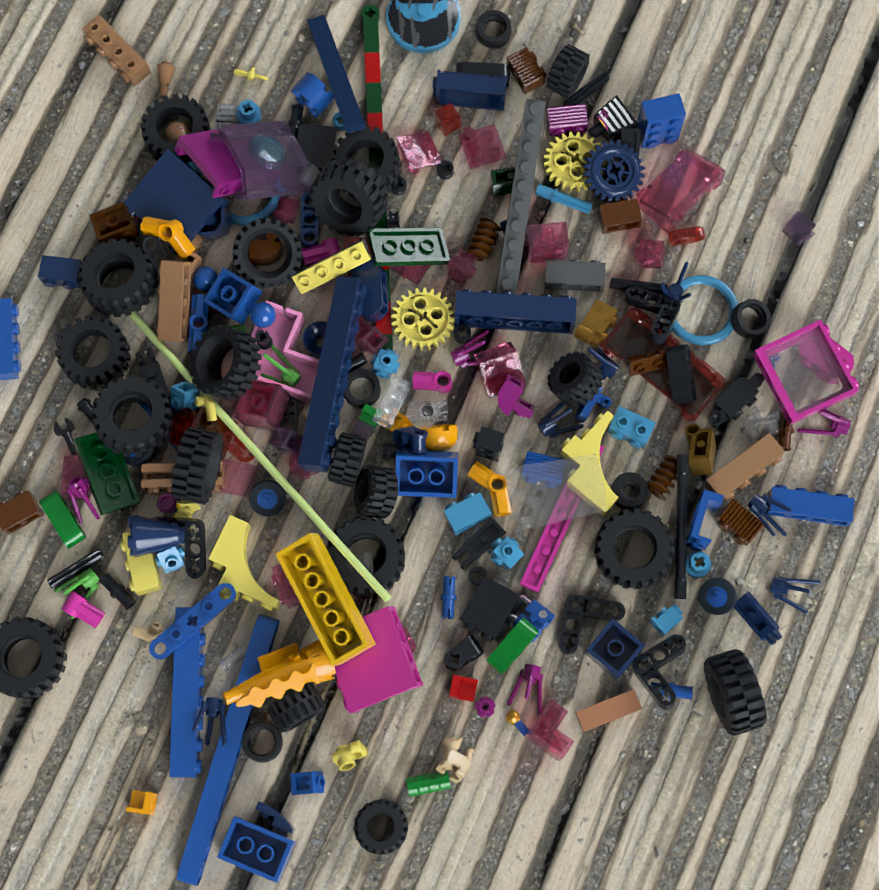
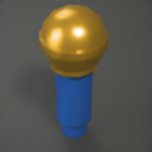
M508 711L506 714L507 722L515 725L523 736L529 738L532 734L520 720L518 711Z

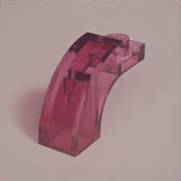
M359 318V332L356 333L355 344L365 352L374 355L389 339L376 326L371 327Z

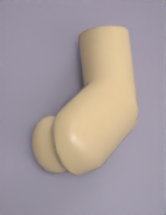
M154 622L148 629L135 626L132 636L152 641L163 632V626L160 622Z

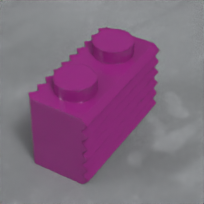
M586 104L547 108L546 116L549 136L562 137V133L569 134L572 132L576 135L577 132H580L581 135L587 132Z

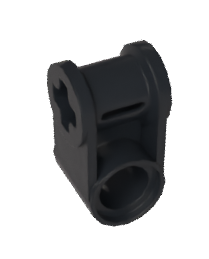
M472 634L446 653L445 666L451 671H457L469 662L479 658L485 651ZM451 656L453 658L458 657V664L450 663Z

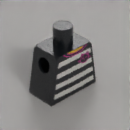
M616 95L594 114L593 123L595 126L588 129L594 139L602 135L609 142L610 139L614 141L620 138L621 128L636 129L638 122Z

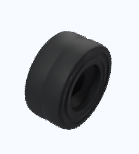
M633 472L619 475L611 487V490L619 497L615 504L623 510L628 509V511L640 508L646 501L649 492L645 479ZM627 486L633 487L635 495L631 497L626 496L624 488Z

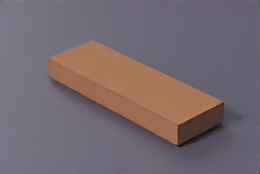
M633 689L575 713L582 731L586 732L639 711L642 707Z

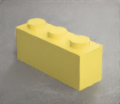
M130 532L122 533L121 547L123 552L127 554L125 566L127 571L131 572L132 579H129L131 591H135L140 596L163 590L158 565L154 557L155 552L140 557L130 556L128 535L131 534Z

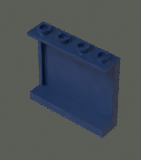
M167 149L123 203L128 207L127 211L132 216H138L142 221L144 217L180 221L183 225L184 234L191 242L220 206L226 207L229 201L223 196L212 198L214 187L176 153ZM169 244L168 248L177 255L175 250Z

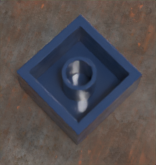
M612 618L584 654L617 680L645 645Z

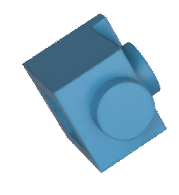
M674 604L669 609L666 607L661 609L656 614L658 618L656 619L653 616L649 623L663 637L683 619L681 616L683 613Z

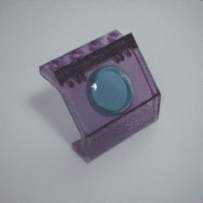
M286 121L222 125L218 132L210 133L211 141L224 142L227 145L241 171L242 190L236 191V199L252 200L303 194L310 191V163Z

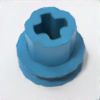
M251 100L242 101L236 110L237 121L244 127L257 125L261 119L260 108Z
M694 551L687 555L686 573L692 578H702L708 574L711 569V561L706 553ZM695 560H700L703 566L696 567Z

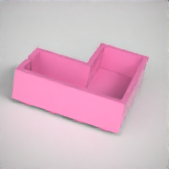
M266 300V303H269L275 309V321L266 328L255 325L251 337L256 339L258 331L264 330V333L267 331L272 338V345L300 371L299 374L302 376L294 388L260 376L263 373L283 381L281 378L283 372L264 358V353L285 369L288 368L272 348L267 350L261 349L257 352L262 355V360L258 361V364L261 365V370L256 371L255 375H258L257 381L252 380L251 383L310 404L319 360L293 351L305 323L304 315L287 307L284 312L283 306Z

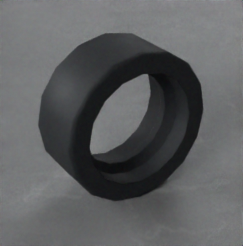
M490 10L480 15L476 23V37L480 44L487 48L495 49L504 46L509 41L511 21L506 14L501 11ZM488 22H499L504 26L505 30L498 37H489L483 33L482 28Z
M748 299L739 303L732 310L730 316L734 331L744 338H754L765 333L771 323V314L768 307L757 299ZM747 307L753 309L759 316L760 324L755 330L747 328L743 323L742 311Z
M356 369L348 374V385L344 390L346 401L353 407L363 409L365 404L374 405L379 399L381 392L377 376L367 369ZM358 378L370 380L373 384L371 396L363 400L354 398L350 393V385L354 380Z
M265 721L249 725L241 739L244 753L251 760L260 763L275 759L283 746L281 733L273 724ZM265 729L273 734L275 744L269 753L260 755L252 750L250 739L254 732Z

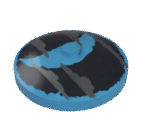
M390 0L387 7L386 23L389 34L398 45L412 52L430 53L438 51L451 43L460 28L461 13L457 0Z

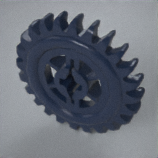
M610 139L608 145L605 141H602V148L595 145L594 149L596 152L590 150L588 153L591 157H585L584 159L589 164L582 166V168L588 170L582 174V176L589 177L584 182V184L591 183L588 191L595 189L594 197L600 193V201L604 200L605 197H607L609 202L613 198L615 202H619L620 197L626 200L627 195L632 198L634 196L633 191L639 192L637 185H643L640 178L645 177V174L641 173L645 167L640 166V163L644 160L637 159L640 153H633L634 146L628 149V143L625 142L621 145L620 140H617L616 144H614L613 140ZM613 157L619 158L621 161L615 162ZM606 160L607 166L602 168L601 165ZM623 161L627 166L628 172L624 171L621 165ZM611 169H612V171L616 170L617 173H616V174H614V173L611 174V173H610V170H611ZM601 171H603V176L606 179L605 181L601 176ZM627 175L625 181L622 182L621 176ZM607 181L614 182L615 185L608 184Z

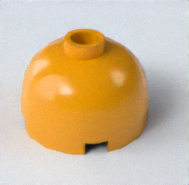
M457 424L432 425L427 429L426 426L419 428L428 432V437H426L427 451L446 452V450L451 449L456 444L458 439Z

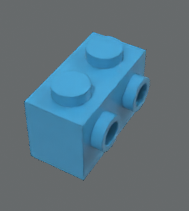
M619 406L609 426L608 433L616 440L623 439L634 448L640 449L641 447L644 449L656 422Z
M474 492L464 497L463 501L459 503L456 501L452 502L444 510V516L455 536L490 519L492 514L480 492L477 494Z

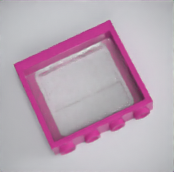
M821 319L762 346L753 353V357L789 426L818 413L820 410L822 411L850 398L859 391L858 381L854 376L850 375L847 361L841 358L838 344L832 341L829 336L830 330L826 324H823Z

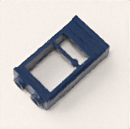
M438 69L437 77L433 76V97H436V105L504 111L507 76L502 75V78H497V76L491 77V75L441 72Z

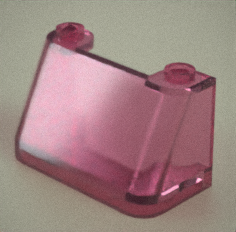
M690 149L681 150L671 165L646 188L642 187L636 194L640 209L668 235L675 229L674 223L676 224L679 220L681 221L684 214L707 192L710 193L713 189L716 190L722 184L726 170L720 165Z

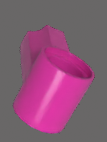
M328 238L319 245L302 249L305 265L307 267L341 249L337 238Z
M414 371L413 390L438 391L445 394L450 392L453 387L451 376L446 371H439L438 373ZM441 379L448 380V383L444 386L438 384Z
M71 591L60 609L96 628L106 613L87 602L88 600L83 596Z

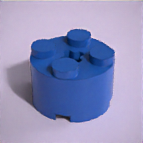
M309 72L290 90L296 97V102L302 106L305 105L308 108V112L314 118L319 116L335 100L331 91L327 93L324 83L314 74H309Z

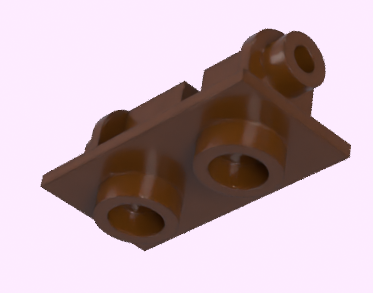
M657 349L645 353L646 357H643L642 354L629 356L628 359H625L626 366L629 367V376L667 368L666 352Z

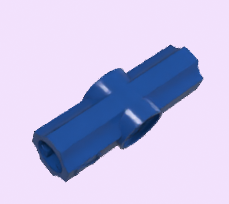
M205 294L192 296L187 349L189 354H191L192 350L196 351L197 346L195 343L197 340H202L201 334L207 333L209 305L203 301L206 297ZM202 322L204 325L197 328L194 326V323Z

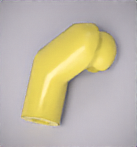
M207 395L197 396L195 398V405L197 407L202 406L206 410L207 421H216L215 403Z

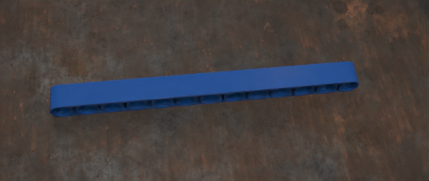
M262 614L258 615L236 686L261 672L257 657L271 652L280 619ZM231 703L225 719L226 745H222L220 735L176 877L177 881L198 886L242 748L241 739L244 731L248 728L254 709L252 704L237 707L235 703Z

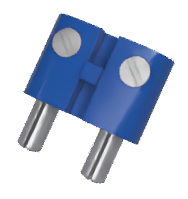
M521 595L522 603L527 606L525 608L526 611L519 616H514L512 627L514 628L522 618L528 620L540 631L532 640L534 642L540 636L542 630L546 629L553 621L555 615L536 599L531 601L525 595Z

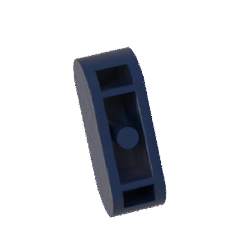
M369 260L351 270V277H359L367 288V294L362 303L363 313L360 317L368 322H376L383 319L389 311L387 272L380 266H374V262Z

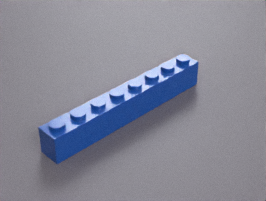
M176 607L175 622L192 607ZM191 616L189 618L190 623L188 625L196 626L198 624L196 622L198 617L193 618ZM203 628L174 651L169 773L171 778H198L199 773H202V760H199V752L203 750V739H200V730H203L204 726L203 717L195 732L192 731V728L200 712L202 701H204V696H201V688L205 686V676L202 675V667H205L206 663L205 654H202L203 646H206V633H203Z

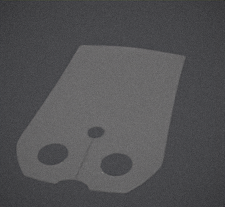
M596 454L520 465L507 478L508 493L513 498L511 509L514 519L521 525L530 528H537L607 511L605 485ZM519 477H523L527 481V487L524 490H519L515 486V481ZM537 491H542L543 496L541 498L536 497ZM523 505H530L532 507L533 513L530 517H523L521 515L520 509Z

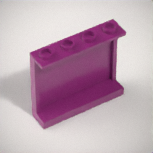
M242 124L179 136L174 150L178 156L188 154L215 187L212 198L274 185L280 172L277 165Z

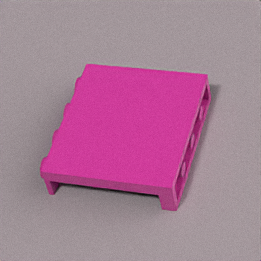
M387 606L363 616L362 618L376 645L347 662L334 666L337 676L336 684L343 693V704L350 714L360 712L359 710L410 689L424 686L395 607Z

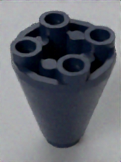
M139 515L129 516L128 518L131 534L128 535L130 556L140 557L185 543V527H179L178 524Z

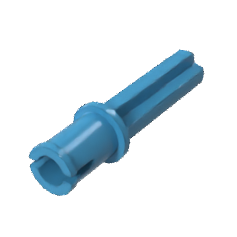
M540 183L535 193L536 196L551 200V203L557 202L589 214L592 208V204L587 201L559 192L557 188L552 189Z

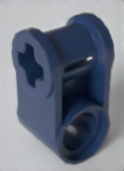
M415 426L399 428L393 431L392 439L397 447L405 449L414 455H424L427 453V431Z

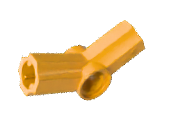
M152 217L143 218L140 229L143 234L160 237L162 240L168 241L181 260L195 251L196 248L184 234L183 225L180 221H168Z
M476 461L467 477L489 491L494 517L512 514L506 479ZM496 481L501 482L503 487L501 489H494L492 483Z

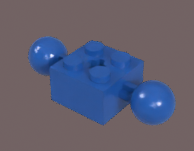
M204 266L197 269L194 273V285L199 290L208 292L203 301L230 319L243 325L250 314L251 321L261 328L269 327L275 321L276 312L273 306L266 302L257 303L263 291L223 267L220 274L217 275L213 268Z

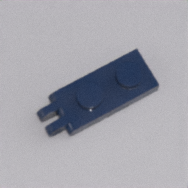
M749 591L736 601L734 609L761 640H767L769 644L774 645L782 638L781 633L778 631V624Z

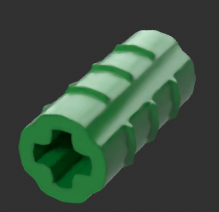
M448 770L444 774L435 772L406 778L409 797L451 789Z

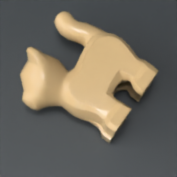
M451 737L443 740L442 744L445 752L442 755L441 763L435 769L441 774H444L446 770H452L453 774L450 776V780L454 783H459L465 776V772L471 766L472 754L474 753L473 748H468L465 755L458 752L462 737Z

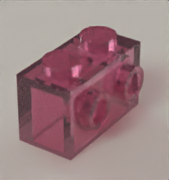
M278 564L271 567L274 574L270 576L274 586H279L281 593L278 596L282 606L286 604L288 609L300 605L301 603L281 565Z

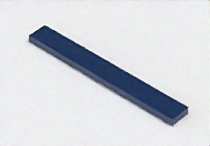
M325 15L308 19L307 23L347 134L365 129L363 117Z

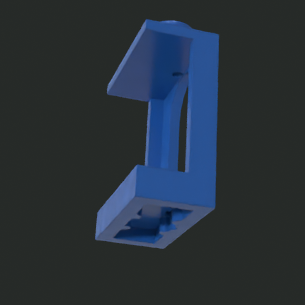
M703 490L698 498L687 535L686 545H689L690 549L695 551L705 550L711 543L712 539L700 536L699 532L706 509L716 512L723 502L724 495Z

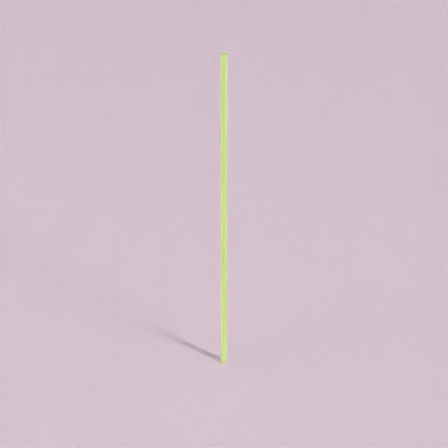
M135 311L131 312L132 315H129L134 323L185 380L193 384L192 379L194 377L190 376V372L161 340H158V336ZM200 391V396L207 395L215 403L216 414L384 602H387L391 595L212 396Z

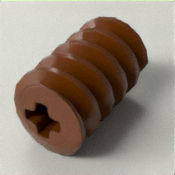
M484 217L480 218V222L477 224L478 229L475 230V236L472 237V243L469 244V250L466 251V255L469 258L480 262L491 258L487 252L492 253L493 248L489 245H496L493 239H498L499 235L495 232L502 231V228L497 223Z
M665 455L664 461L659 464L660 468H656L655 474H652L650 477L651 481H647L649 491L662 501L666 500L663 493L668 495L671 493L667 487H675L672 480L677 482V457L672 455Z

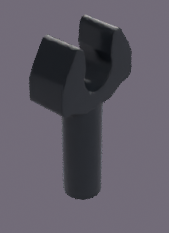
M65 418L67 427L61 430L59 424L55 422V434L58 437H64L71 455L77 454L71 435L72 431L76 429L75 425Z

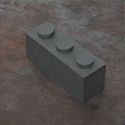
M557 258L546 260L544 289L603 292L605 286V263H601L598 260H591L589 262H581L578 259L561 261V259Z

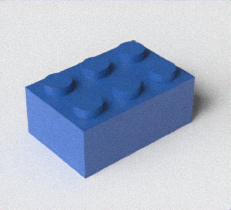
M680 93L641 102L636 128L641 129V149L655 148L664 143L672 144L679 139L686 116Z
M397 450L396 476L398 478V496L456 498L458 452L427 451L424 455H414L407 450Z
M234 816L217 858L279 883L296 841Z

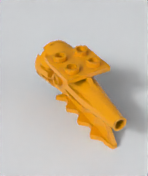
M316 640L303 647L300 653L295 642L257 657L261 672L223 692V699L226 705L235 703L237 707L249 704L261 707L265 698L272 696L276 699H281L288 689L292 688L299 692L306 683L319 684L320 682L335 679L333 676L335 674V667L332 666L326 652L323 650L320 640Z

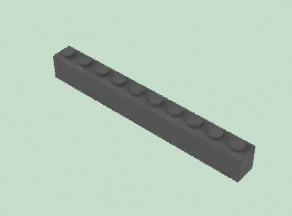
M526 99L495 293L511 292L516 295L546 101Z

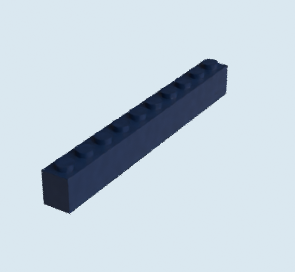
M337 277L297 462L304 471L327 473L328 467L332 462V448L336 443L335 433L340 424V409L344 405L343 395L348 385V371L352 366L351 356L355 350L356 333L359 332V318L363 313L362 303L367 294L366 285L359 277Z

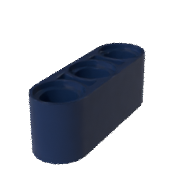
M310 191L305 192L301 196L300 238L304 248L319 245L320 218L314 214V207L306 205L311 199L309 196ZM308 219H314V222L306 223ZM308 237L314 238V240L310 242L305 241Z

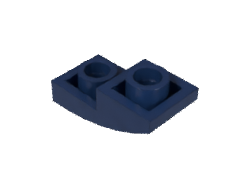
M258 801L255 809L260 811V816L271 820L272 816L275 817L272 826L277 827L275 832L285 836L288 835V832L294 834V827L280 812Z

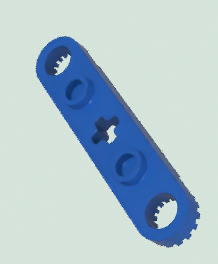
M229 583L218 585L151 642L149 646L150 654L159 660L167 658L235 600V588ZM224 588L231 590V596L228 599H221L220 591ZM191 616L193 618L198 617V619L196 620L198 624L196 626L188 625L190 623L189 618ZM164 643L166 645L165 652L160 655L156 654L155 647L157 644Z

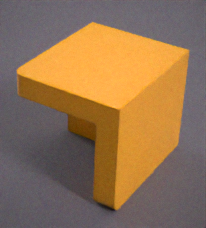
M133 790L130 805L126 807L125 811L154 815L158 794Z

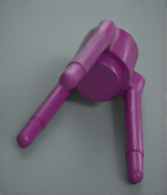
M489 330L480 333L450 352L456 367L461 365L463 369L468 366L496 362V359L467 362L470 359L468 352L485 344V341L470 345L487 335Z
M824 409L818 413L832 420L830 428L833 431L798 429L799 433L833 435L839 438L840 434L846 435L848 433L851 420L837 415L828 409Z
M81 476L73 478L68 482L66 491L70 495L79 524H82L83 521L75 496L77 498L82 497L97 520L100 519L94 506L86 496L88 493L87 488L91 491L87 479H82Z
M525 664L524 670H520L519 678L507 702V705H511L523 678L524 682L527 683L524 697L526 700L529 698L532 684H536L537 681V709L539 718L542 717L543 674H540L541 667Z

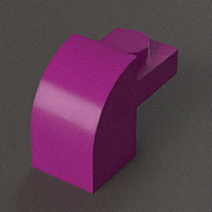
M509 374L506 375L499 388V407L507 416L511 410H514L516 415L530 419L534 412V405L519 398L524 390L525 383Z

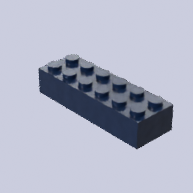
M462 289L456 292L455 327L465 324L470 328L573 334L576 322L577 298L567 295L561 297H552L549 294L532 296L530 293L515 295L511 292H501L499 294L488 290L473 292L470 289Z

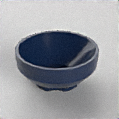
M325 321L311 323L304 330L302 337L305 349L317 357H320L322 347H318L316 341L318 338H324L327 327V322Z

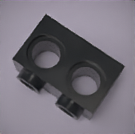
M481 427L480 432L476 431L473 439L475 455L498 462L504 446L505 433Z

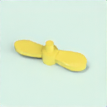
M251 67V70L248 72L234 69L235 75L246 77L248 80L256 78L268 81V77L256 74L254 67Z

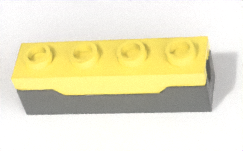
M362 238L297 271L292 278L302 295L371 260V250L365 238Z

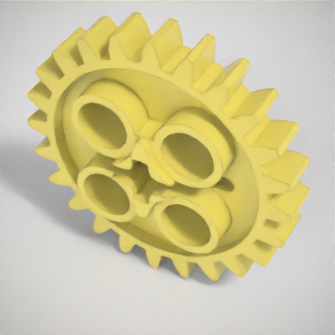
M570 132L569 137L562 133L561 140L555 137V143H549L550 148H546L545 154L547 155H544L543 161L545 162L543 168H546L545 174L550 175V182L556 180L555 187L561 184L562 190L569 187V192H572L573 188H576L577 192H579L580 187H583L585 191L587 190L588 184H584V182L589 177L582 176L586 172L585 170H587L582 168V166L589 164L584 161L585 157H591L588 152L590 150L596 152L594 146L600 145L599 142L593 144L594 137L588 140L587 134L580 137V132H577L576 136H573V133ZM569 148H575L577 151H570ZM562 161L565 165H558L557 162ZM603 162L601 167L605 168L606 163ZM578 172L580 176H574L572 173Z
M424 287L423 292L416 288L415 294L409 290L408 297L402 294L403 302L396 301L398 307H393L395 314L391 315V320L394 321L392 322V327L396 328L394 334H400L399 341L405 339V346L412 343V349L419 345L420 351L423 350L424 346H427L428 350H430L432 344L438 348V341L444 344V336L450 338L449 331L454 330V326L451 324L455 323V318L452 317L455 315V312L450 310L452 308L451 303L446 304L447 297L441 299V292L434 295V289L427 293L426 287ZM419 303L425 305L423 309H418L415 306ZM438 313L442 317L440 319H434L432 318V315ZM413 319L415 322L408 325L405 323V320ZM424 329H428L431 331V333L428 335H423L421 331Z

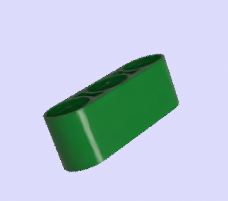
M57 490L39 500L41 507L68 549L86 539V535Z
M522 618L486 661L502 675L540 631L528 620Z

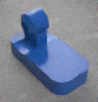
M603 387L598 389L599 393L593 396L594 399L592 401L589 400L587 404L580 405L574 416L576 421L580 423L585 422L595 403L599 404L601 408H607L611 405V399L607 396L604 397L600 393Z

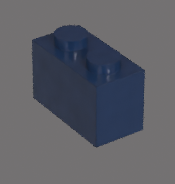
M42 255L38 278L47 287H55L56 285L70 290L80 288L78 273L80 272V263L83 262L81 259Z

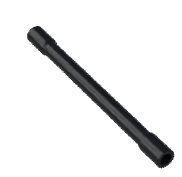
M679 454L677 455L676 467L677 521L674 599H686L689 455Z

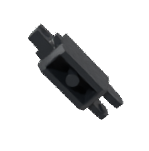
M758 372L749 380L745 377H739L717 397L716 402L713 404L714 411L707 421L715 429L725 422L729 423L732 419L736 421L744 413L742 410L746 406L750 408L758 400L756 398L759 393L758 389L765 379L763 374Z

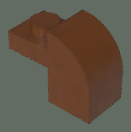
M267 233L266 241L252 240L248 257L251 264L268 266L276 263L284 252L283 244L280 242L281 238L275 234Z

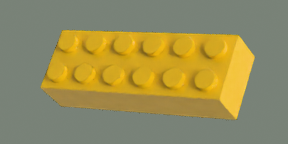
M309 533L275 554L332 666L341 665L376 645L318 533Z

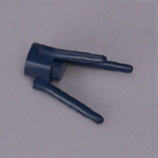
M685 262L677 283L671 284L668 289H666L664 283L660 284L663 291L662 295L677 299L680 303L692 295L687 293L682 296L683 288L681 282L686 273L688 262Z
M594 347L593 349L588 348V351L602 362L599 369L602 371L603 380L606 377L612 379L620 366L610 359L599 347L597 349Z
M563 402L537 423L543 436L549 435L550 438L558 434L583 428L584 425L579 424L555 431L558 428L556 421L572 412V408H569L556 417H552L565 406Z
M766 494L754 496L747 505L772 536H775L776 533L763 516L783 536H786L787 533L766 513V510L769 508L767 503L769 502L788 512H791L792 509L771 499Z
M781 576L778 578L773 577L769 591L774 594L773 598L782 600L807 614L808 610L782 596V594L787 595L788 589L810 593L809 589L789 584L819 585L820 581Z
M207 697L206 701H202L200 712L192 728V731L195 732L204 712H206V716L209 717L205 742L207 746L210 743L214 718H217L218 714H220L222 745H226L225 704H222V699L216 697Z

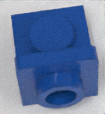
M322 771L290 774L291 795L324 793L325 778Z

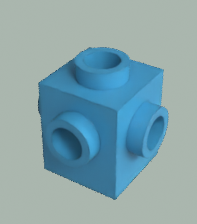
M380 349L379 354L374 353L370 364L374 365L371 372L377 377L390 379L392 373L396 374L400 363L397 362L399 356L391 349Z
M188 381L171 386L170 407L180 414L185 410L186 415L190 414L189 409L192 412L196 411L199 407L195 405V398L200 395V390Z
M498 537L491 544L492 549L488 552L492 556L491 560L496 565H501L505 570L511 569L524 555L518 548L519 544L512 537H504L502 539Z
M182 545L158 551L156 556H154L158 567H163L165 573L177 571L185 566L183 559L185 551Z

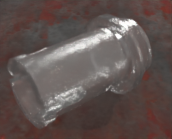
M237 647L226 657H221L218 663L225 672L231 671V668L245 658V655Z

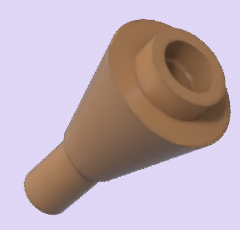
M163 61L157 65L160 83L159 97L167 95L168 86L174 75L176 67L172 66L171 62Z

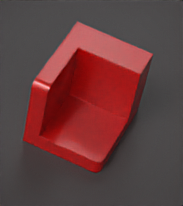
M453 675L449 697L474 702L478 680Z

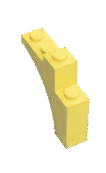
M609 411L604 415L599 414L593 422L595 424L591 430L587 428L580 438L575 435L572 439L567 438L561 445L563 448L561 455L577 468V470L573 468L567 475L566 486L603 517L619 498L606 482L600 464L601 439L614 417Z
M230 515L208 558L213 563V568L222 572L226 569L218 585L222 583L231 584L236 590L235 601H238L242 594L241 598L250 603H253L255 600L261 603L260 607L271 611L272 608L278 611L281 602L265 592L256 583L249 569L246 545L251 526L249 523ZM228 588L220 591L222 599H228L231 596V590Z

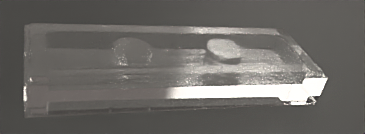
M394 375L372 421L390 429L413 383Z

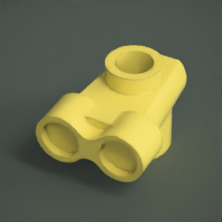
M360 740L350 743L349 746L341 745L337 747L336 752L331 754L340 771H348L355 767L354 760L368 756V751L365 745H362Z

